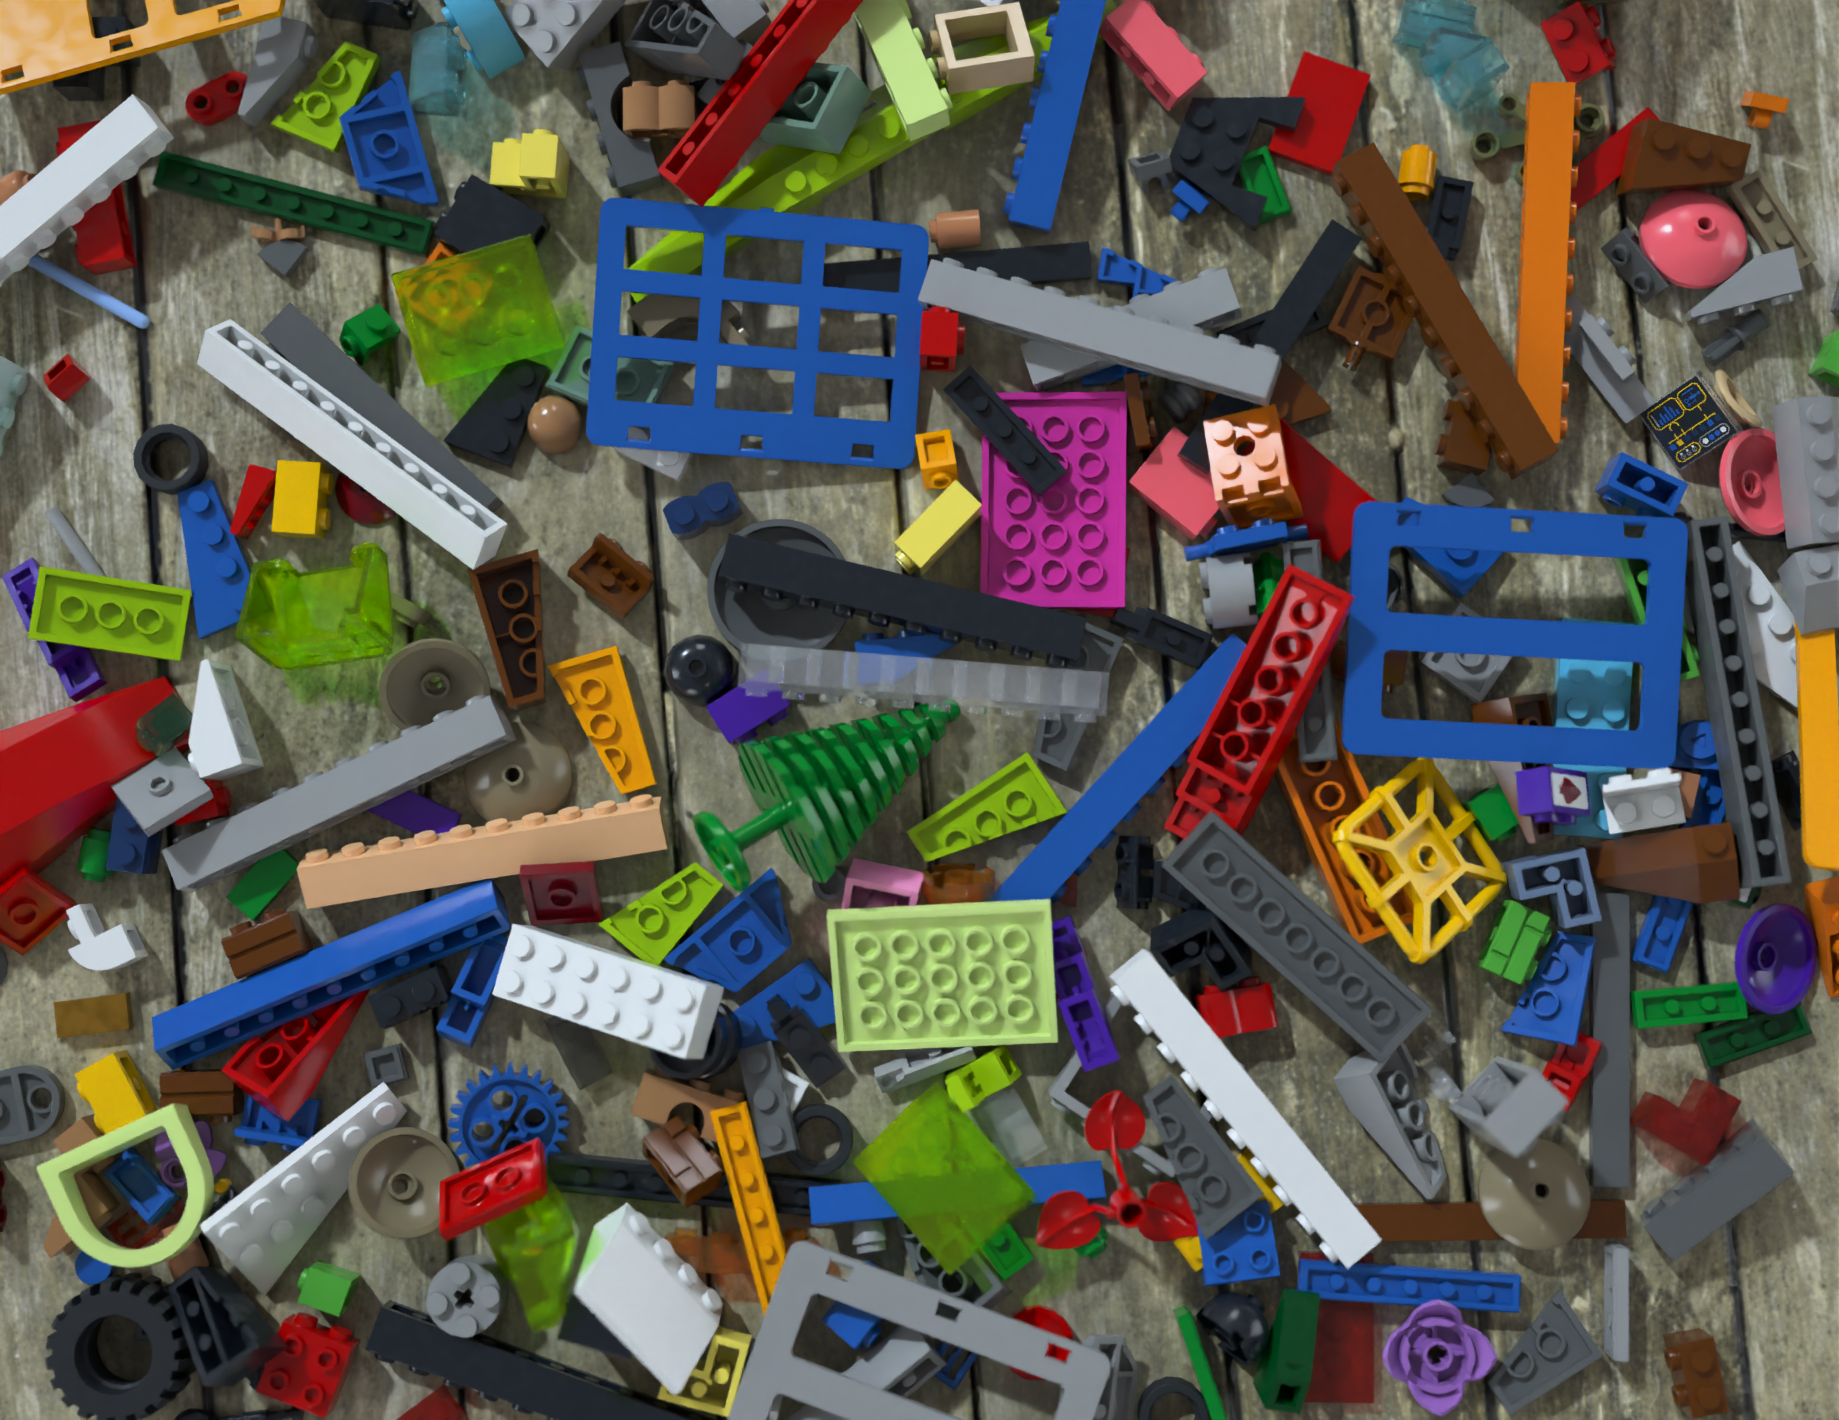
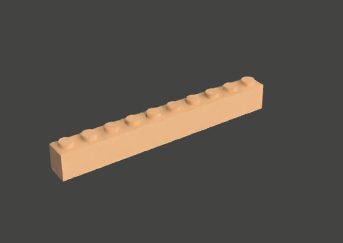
M645 794L631 798L630 802L616 804L615 801L609 800L595 804L594 808L582 810L579 807L572 806L559 810L558 814L546 816L540 812L531 813L523 816L522 820L508 822L507 819L500 818L487 822L486 826L472 828L471 825L464 824L450 829V832L436 834L435 831L428 830L414 835V838L400 840L399 837L392 836L378 841V844L364 846L363 843L356 842L342 847V850L330 852L326 848L315 849L306 853V856L302 858L296 869L306 908L311 909L515 875L520 873L521 865L599 861L665 850L668 848L669 833L661 796L652 798L651 795Z

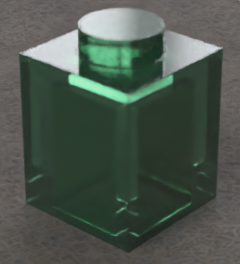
M173 693L138 719L134 730L137 733L135 735L136 739L146 751H153L160 758L190 735L193 714Z

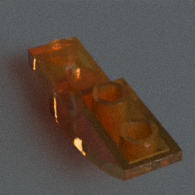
M675 1227L674 1232L668 1231L664 1237L672 1245L675 1254L699 1257L697 1272L723 1274L752 1271L741 1231L739 1241L732 1240V1234L723 1232H712L711 1237L696 1235V1229L687 1227ZM787 1227L786 1231L782 1232L787 1253L790 1247L797 1241L805 1240L814 1243L815 1236H808L807 1230Z

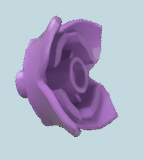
M1440 1299L1431 1300L1418 1306L1409 1318L1389 1336L1382 1354L1383 1364L1388 1373L1396 1380L1405 1382L1409 1386L1413 1397L1422 1407L1441 1417L1458 1406L1463 1398L1464 1385L1468 1381L1480 1380L1486 1376L1498 1359L1487 1337L1479 1330L1466 1325L1462 1320L1460 1311L1454 1305ZM1437 1345L1443 1350L1442 1355L1436 1354L1437 1360L1432 1361L1427 1353L1432 1346Z

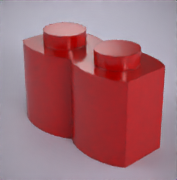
M1260 976L1244 978L1238 981L1239 986L1219 990L1216 984L1202 986L1203 993L1195 994L1198 1014L1218 1038L1278 1027L1271 984L1269 982H1261Z

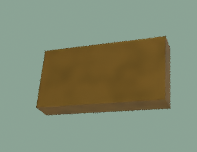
M130 992L53 1002L57 1038L134 1028Z

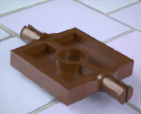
M1357 266L1326 331V333L1345 341L1351 347L1342 364L1347 369L1353 357H1355L1349 369L1351 371H1357L1364 353L1373 354L1391 363L1413 319L1406 313L1403 307V297L1397 287L1393 288L1389 284L1385 274L1373 273L1360 266Z

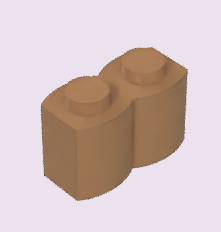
M671 80L668 82V85L660 87L654 86L649 81H635L632 83V86L624 87V133L634 139L683 138L698 118V97L696 96L698 92L695 86L689 85V82L684 80Z

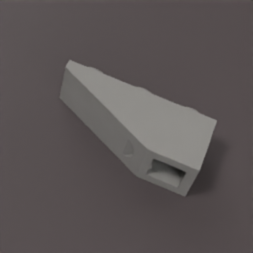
M1791 247L1753 258L1685 315L1686 322L1697 320L1698 325H1703L1720 320V313L1733 310L1734 316H1739L1756 311V304L1770 301L1771 307L1793 302V295L1803 290L1794 248Z

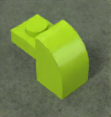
M998 1045L977 1056V1060L964 1064L945 1076L947 1078L945 1082L948 1086V1094L951 1100L959 1106L962 1113L976 1107L987 1096L1011 1085L1022 1075L1006 1045Z

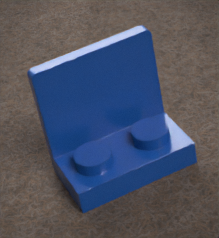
M1267 1201L1252 1203L1207 1240L1203 1238L1197 1224L1204 1269L1201 1272L1203 1287L1272 1279L1280 1276L1270 1208Z

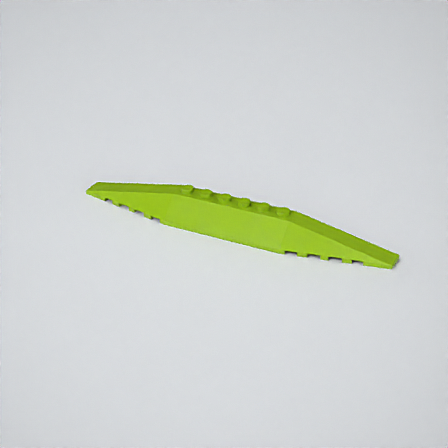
M1106 0L1100 27L1105 18L1118 8L1113 0ZM1050 15L1025 23L1035 55L1033 81L1044 74L1037 72L1041 51H1049L1052 37L1045 36ZM1099 33L1095 45L1104 40ZM1005 34L987 36L953 47L956 61L1010 52ZM937 53L936 55L930 57V58L933 59V61H934V63H935V66H936V58H939V57H938V53ZM935 80L939 90L944 88L947 90L945 80ZM1030 82L949 94L953 109L948 111L950 125L944 127L943 130H949ZM885 84L871 92L840 154L777 145L751 161L709 198L704 206L759 211L761 207L772 208L774 212L802 214L822 203V197L937 131L910 142ZM671 231L628 269L696 275L702 272L704 234ZM726 236L725 258L759 238ZM631 293L636 303L649 295Z

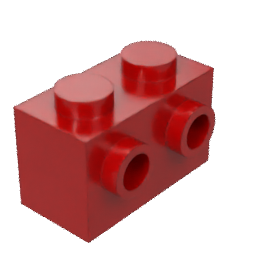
M931 307L930 311H922L919 354L920 370L956 371V355H964L965 325L958 324L959 313H952V310L947 307Z

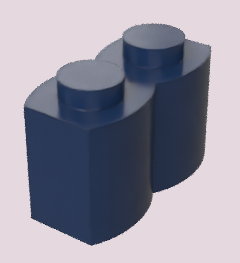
M729 482L714 483L701 490L697 496L679 497L663 508L670 530L675 538L679 540L695 538L704 533L710 526L718 527L730 524L743 514L735 491Z

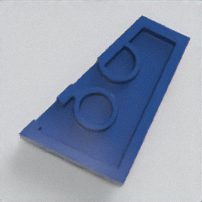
M1558 931L1537 966L1534 977L1526 991L1522 992L1517 1001L1518 1005L1509 1020H1506L1501 1031L1507 1034L1577 1047L1597 939L1595 937Z

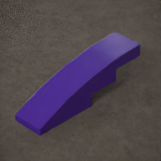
M30 558L2 575V579L27 632H29L40 567L34 558ZM37 640L48 665L56 669L68 697L73 701L78 702L107 684L89 648Z
M1072 915L1052 922L1055 989L1060 999L1058 1002L1084 1072L1117 1061L1120 1057L1096 981Z

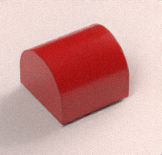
M66 354L43 375L47 389L64 403L92 379L86 369L70 354Z

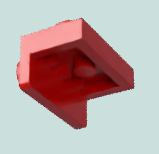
M1578 1L1540 23L1567 82H1576L1575 87L1604 70L1611 71L1616 68L1613 58L1617 57L1616 49L1608 37L1603 39L1598 29V26L1602 25V20L1593 5L1588 7L1587 4Z

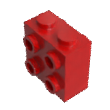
M298 1312L296 1315L293 1313L283 1320L278 1332L279 1337L288 1348L266 1363L256 1392L325 1418L336 1407L361 1339L353 1337V1332L345 1327L333 1325L330 1328L319 1324V1319L311 1314Z

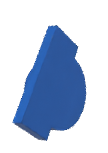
M1692 720L1678 728L1676 757L1673 764L1668 768L1719 772L1709 721Z

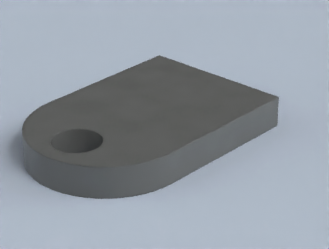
M23 1065L1 1070L0 1145L41 1136L54 1128L61 1119L65 1108V1092L56 1075L38 1065ZM41 1088L48 1089L52 1095V1102L47 1108L41 1107L36 1100L37 1092Z

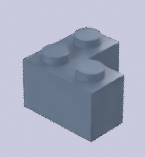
M1572 846L1503 862L1511 897L1525 900L1548 894L1555 925L1570 928L1602 920L1585 848Z

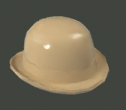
M1717 369L1715 372L1717 383L1708 393L1736 431L1749 424L1761 429L1762 421L1746 402L1726 372Z

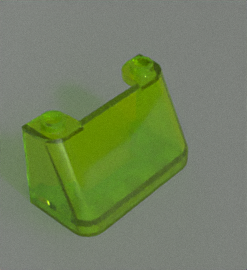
M362 543L351 550L350 560L353 564L300 573L291 566L290 562L281 558L253 563L235 638L268 665L285 671L389 656L392 653L394 644V626L387 554L376 543Z
M547 1172L546 1197L483 1224L501 1274L505 1278L514 1280L528 1325L533 1333L553 1328L559 1323L565 1313L578 1237V1227L574 1215Z

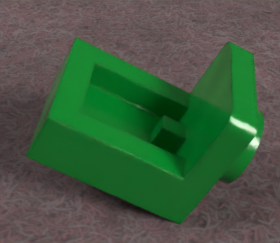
M378 303L346 320L339 340L344 352L348 356L353 357L361 366L367 363L371 352L399 338L401 329Z

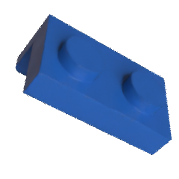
M246 1093L241 1125L234 1128L233 1136L244 1137L243 1143L255 1146H265L266 1141L280 1143L279 1149L294 1152L317 1134L323 1099L309 1097L287 1122L265 1109Z

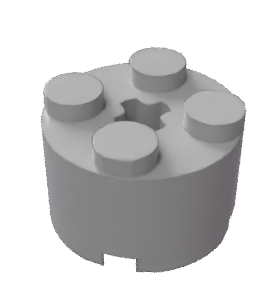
M1250 552L1206 557V562L1199 563L1202 590L1209 589L1210 598L1203 599L1206 625L1213 624V629L1257 625V614L1249 615V613H1255L1256 605L1252 564H1246L1250 563Z
M474 1254L458 1257L434 1276L427 1293L426 1309L436 1325L443 1331L462 1338L476 1335L487 1329L500 1316L507 1305L509 1292L505 1272L496 1261L485 1255ZM467 1289L473 1292L470 1301L464 1297V1291Z

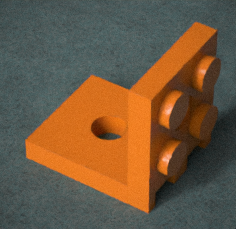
M1275 404L1203 421L1215 500L1229 526L1238 525L1239 530H1243L1253 526L1252 522L1262 519L1274 518L1275 522L1303 517L1301 502L1289 478L1279 414ZM1245 441L1255 443V449L1251 454L1247 456L1236 454L1237 447Z

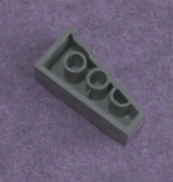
M650 0L624 45L655 71L729 80L741 66V58L747 49L716 22L681 0Z
M1752 1118L1685 1177L1678 1180L1662 1197H1657L1646 1204L1640 1218L1648 1233L1672 1261H1675L1795 1172L1782 1151Z

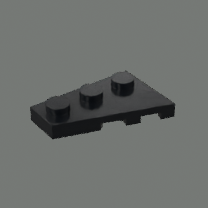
M515 354L445 437L443 442L512 468L528 428V416L531 408L540 398L550 368Z

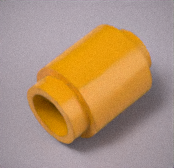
M1411 145L1408 150L1401 153L1398 183L1410 201L1427 200L1429 192L1433 191L1438 156L1427 145Z

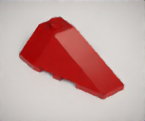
M370 988L280 1025L261 1039L258 1035L254 1036L242 1046L223 1067L221 1072L265 1109L288 1122L313 1094Z

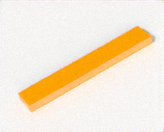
M747 1101L711 1110L710 1116L765 1316L786 1259L787 1250L763 1161L760 1156Z

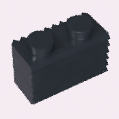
M441 965L368 996V1000L379 1026L387 1029L449 1002L452 996L453 984L445 966Z

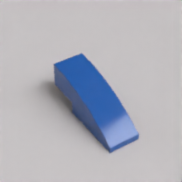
M498 934L473 945L451 990L452 996L436 1028L438 1036L470 1049L473 1048L495 998V995H492L509 937Z

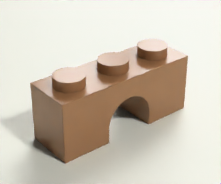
M656 1065L654 1070L648 1069L644 1072L631 1115L664 1125L670 1121L676 1105L684 1102L693 1103L704 1114L705 1123L701 1138L717 1142L710 1111L747 1100H744L746 1094L740 1091L725 1088L724 1093L710 1089L711 1083L706 1080L697 1078L686 1081L674 1078L661 1071Z

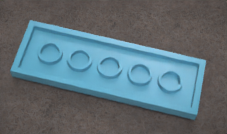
M1565 617L1559 619L1562 622L1635 625V623ZM1556 659L1553 727L1629 730L1633 662ZM1553 764V767L1587 772L1591 816L1577 818V824L1554 825V834L1606 839L1622 838V833L1609 835L1602 798V786L1608 785L1609 778L1626 775V767Z

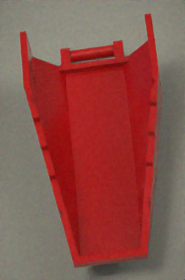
M167 676L103 695L0 731V885L23 865L37 875L64 854L66 849L81 836L87 835L89 828H95L94 826L110 812H114L117 796L111 788L112 784L175 747L182 755L190 749L189 737L192 718Z

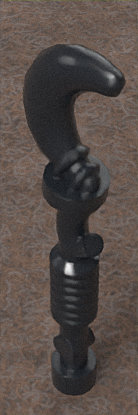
M292 1406L291 1409L269 1411V1409L243 1412L242 1415H230L219 1418L217 1413L209 1415L206 1411L199 1408H189L179 1413L174 1420H282L290 1418L292 1420H302L304 1410Z

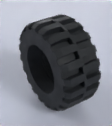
M128 1273L122 1277L120 1275L109 1277L71 1298L63 1306L64 1312L58 1314L51 1326L57 1331L47 1336L46 1348L52 1350V1355L45 1358L46 1369H53L55 1378L51 1379L50 1382L54 1391L60 1388L65 1396L61 1401L68 1408L76 1405L79 1408L77 1415L86 1420L94 1415L97 1416L96 1420H143L175 1399L176 1395L183 1391L191 1381L189 1375L195 1372L197 1368L168 1285L165 1287L160 1286L161 1278L150 1275L142 1279L141 1273ZM112 1315L132 1319L144 1329L149 1337L152 1347V1362L148 1374L140 1380H126L116 1376L108 1370L100 1358L97 1345L98 1333L103 1321Z

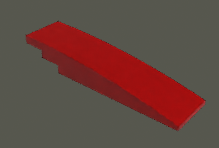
M1291 564L1288 565L1187 759L1190 766L1175 793L1179 798L1164 828L1184 839L1212 809L1240 836H1243L1302 717L1355 596Z

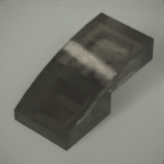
M555 1015L544 1021L560 1056L580 1090L613 1073L599 1041L594 1038L590 1027Z

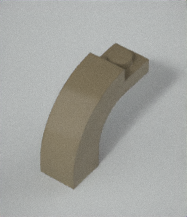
M649 294L632 306L627 313L645 337L665 338L679 327L698 325L700 299ZM722 301L720 338L727 344L750 345L753 340L741 325L736 328L733 327L742 318L739 310L729 301Z

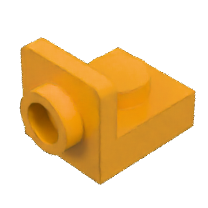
M947 429L915 435L924 489H944L955 480L959 482L951 430Z

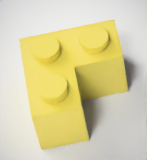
M536 129L533 130V134L522 133V140L507 138L504 139V143L493 142L490 185L512 196L567 199L570 157L560 137L552 131Z
M718 1326L712 1337L707 1360H698L679 1393L673 1395L662 1383L658 1399L728 1417L741 1382L753 1335Z

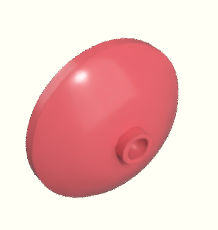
M1676 190L1661 196L1648 208L1639 228V242L1642 253L1665 280L1684 288L1706 289L1724 283L1740 268L1747 252L1746 230L1738 214L1722 199L1700 190Z
M1764 428L1743 430L1730 439L1720 461L1719 487L1723 502L1732 518L1749 533L1757 536H1771L1781 533L1785 530L1775 433Z

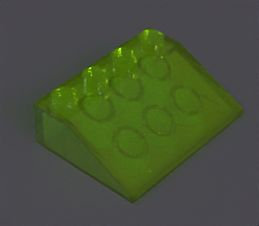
M531 234L391 274L411 347L426 387L565 347V333Z
M938 1082L934 1083L914 1100L853 1161L858 1170L949 1276L1031 1205L1036 1195L965 1113H962L959 1106L951 1100L948 1093Z

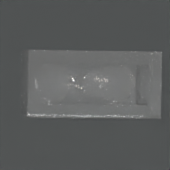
M1013 1083L987 1096L975 1107L976 1110L970 1113L979 1131L987 1130L994 1141L988 1146L998 1165L1005 1162L1009 1170L1048 1149L1045 1140Z

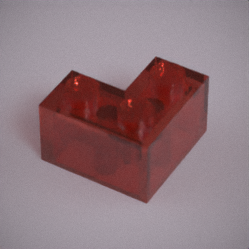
M1694 1078L1679 1107L1659 1095L1645 1091L1630 1117V1124L1687 1158L1706 1166L1742 1101L1710 1082Z

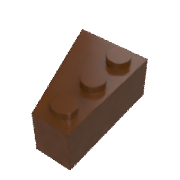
M1648 118L1632 126L1616 196L1726 187L1743 180L1751 144Z

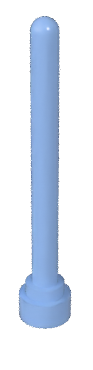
M35 254L29 259L28 266L138 328L144 329L149 326L150 320L146 315L40 255Z

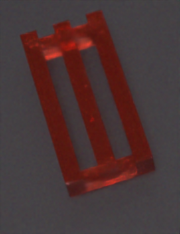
M180 1197L172 1206L175 1212L132 1245L127 1240L148 1225L142 1219L124 1234L120 1232L119 1228L139 1214L134 1208L109 1225L107 1230L119 1246L129 1249H141L162 1233L163 1229L170 1227L184 1214L186 1205L182 1204L180 1201L182 1198Z

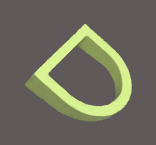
M183 1104L168 1105L36 1167L60 1222L69 1237L88 1255L114 1266H151L177 1256L190 1246L201 1233L200 1225L206 1221L212 1209L214 1199L212 1168L188 1106ZM166 1131L187 1179L188 1197L184 1214L176 1228L155 1245L143 1249H129L114 1244L106 1239L93 1224L76 1184L74 1174Z

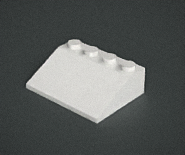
M626 1203L594 1225L574 1293L675 1395L681 1391L718 1328L723 1302L714 1289L708 1288L698 1277L695 1269L690 1264L685 1263L674 1252L670 1242L665 1238H661L650 1227L646 1217L642 1213L636 1212L629 1203Z

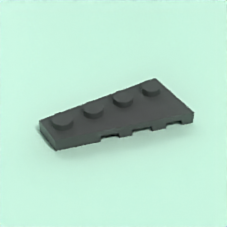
M1086 622L1078 660L1075 665H1067V669H1057L1048 666L1033 758L1066 772L1124 638Z

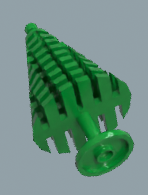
M946 699L937 708L928 705V703L918 705L914 708L915 714L911 709L905 708L892 714L893 717L887 713L872 716L873 722L870 719L861 718L851 720L852 726L845 722L830 724V728L827 729L824 727L810 728L808 731H805V734L798 731L783 735V739L778 736L762 739L761 744L757 741L740 744L738 747L740 768L748 789L762 814L731 833L721 820L711 812L701 811L694 815V828L708 857L725 881L735 891L742 892L749 887L752 881L750 868L742 852L777 831L786 852L798 865L800 862L803 871L811 878L814 877L815 881L826 883L836 870L834 865H841L848 856L850 847L856 846L863 838L864 829L868 830L878 819L877 812H883L892 800V794H898L905 785L906 777L912 776L918 769L919 765L916 759L919 757L921 760L925 758L933 746L932 741L935 740L937 743L945 735V723H950L961 715L958 703L953 699Z

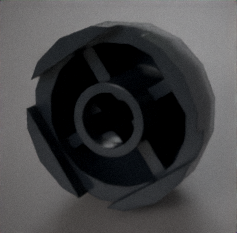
M697 634L683 638L672 647L666 657L664 674L667 686L675 697L689 705L705 707L731 691V687L735 682L737 667L734 655L723 642L713 636Z
M1236 1292L1220 1293L1208 1301L1196 1314V1319L1206 1334L1209 1336L1213 1329V1333L1221 1341L1217 1345L1233 1359L1245 1366L1249 1364L1253 1366L1269 1345L1271 1336L1270 1326L1263 1314L1266 1308L1252 1294L1244 1297Z

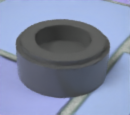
M834 866L836 870L826 883L817 882L814 877L812 880L814 893L818 898L826 902H834L844 896L847 875L841 868Z

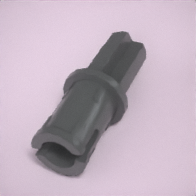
M1757 309L1735 326H1727L1724 329L1723 335L1702 350L1703 360L1711 367H1714L1735 351H1742L1747 348V342L1764 329L1770 327L1768 316L1762 310Z

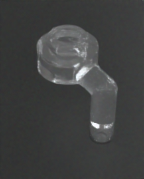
M1448 1029L1420 1049L1415 1057L1432 1080L1428 1088L1441 1104L1447 1100L1453 1105L1464 1096L1449 1075L1434 1060L1437 1055L1457 1041Z

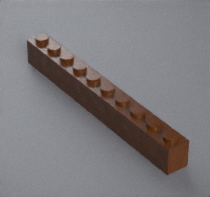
M1373 142L1336 161L1330 175V183L1337 196L1344 198L1349 207L1350 219L1356 227L1360 226L1367 237L1366 243L1371 254L1374 257L1380 258L1385 267L1384 273L1387 281L1393 288L1397 287L1402 295V303L1406 313L1411 318L1415 317L1421 327V336L1428 348L1434 349L1440 359L1439 366L1443 375L1448 380L1452 379L1457 387V395L1461 405L1465 410H1470L1477 421V431L1480 437L1485 442L1489 441L1494 449L1495 461L1500 470L1508 473L1511 480L1549 461L1559 451L1558 447L1375 143Z

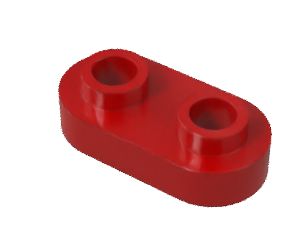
M229 72L192 90L185 101L186 112L196 123L202 126L214 125L237 114L248 77L241 72ZM235 84H239V90L236 93H230V88ZM207 100L206 107L198 109L199 102Z

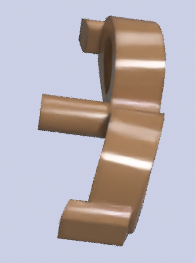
M275 219V231L257 228L255 225H252V237L264 243H274L283 240L299 243L306 239V226H301V229H283V220Z

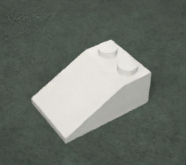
M210 659L203 660L200 663L189 737V746L192 752L188 755L189 763L194 773L199 774L200 778L224 781L264 767L231 665Z

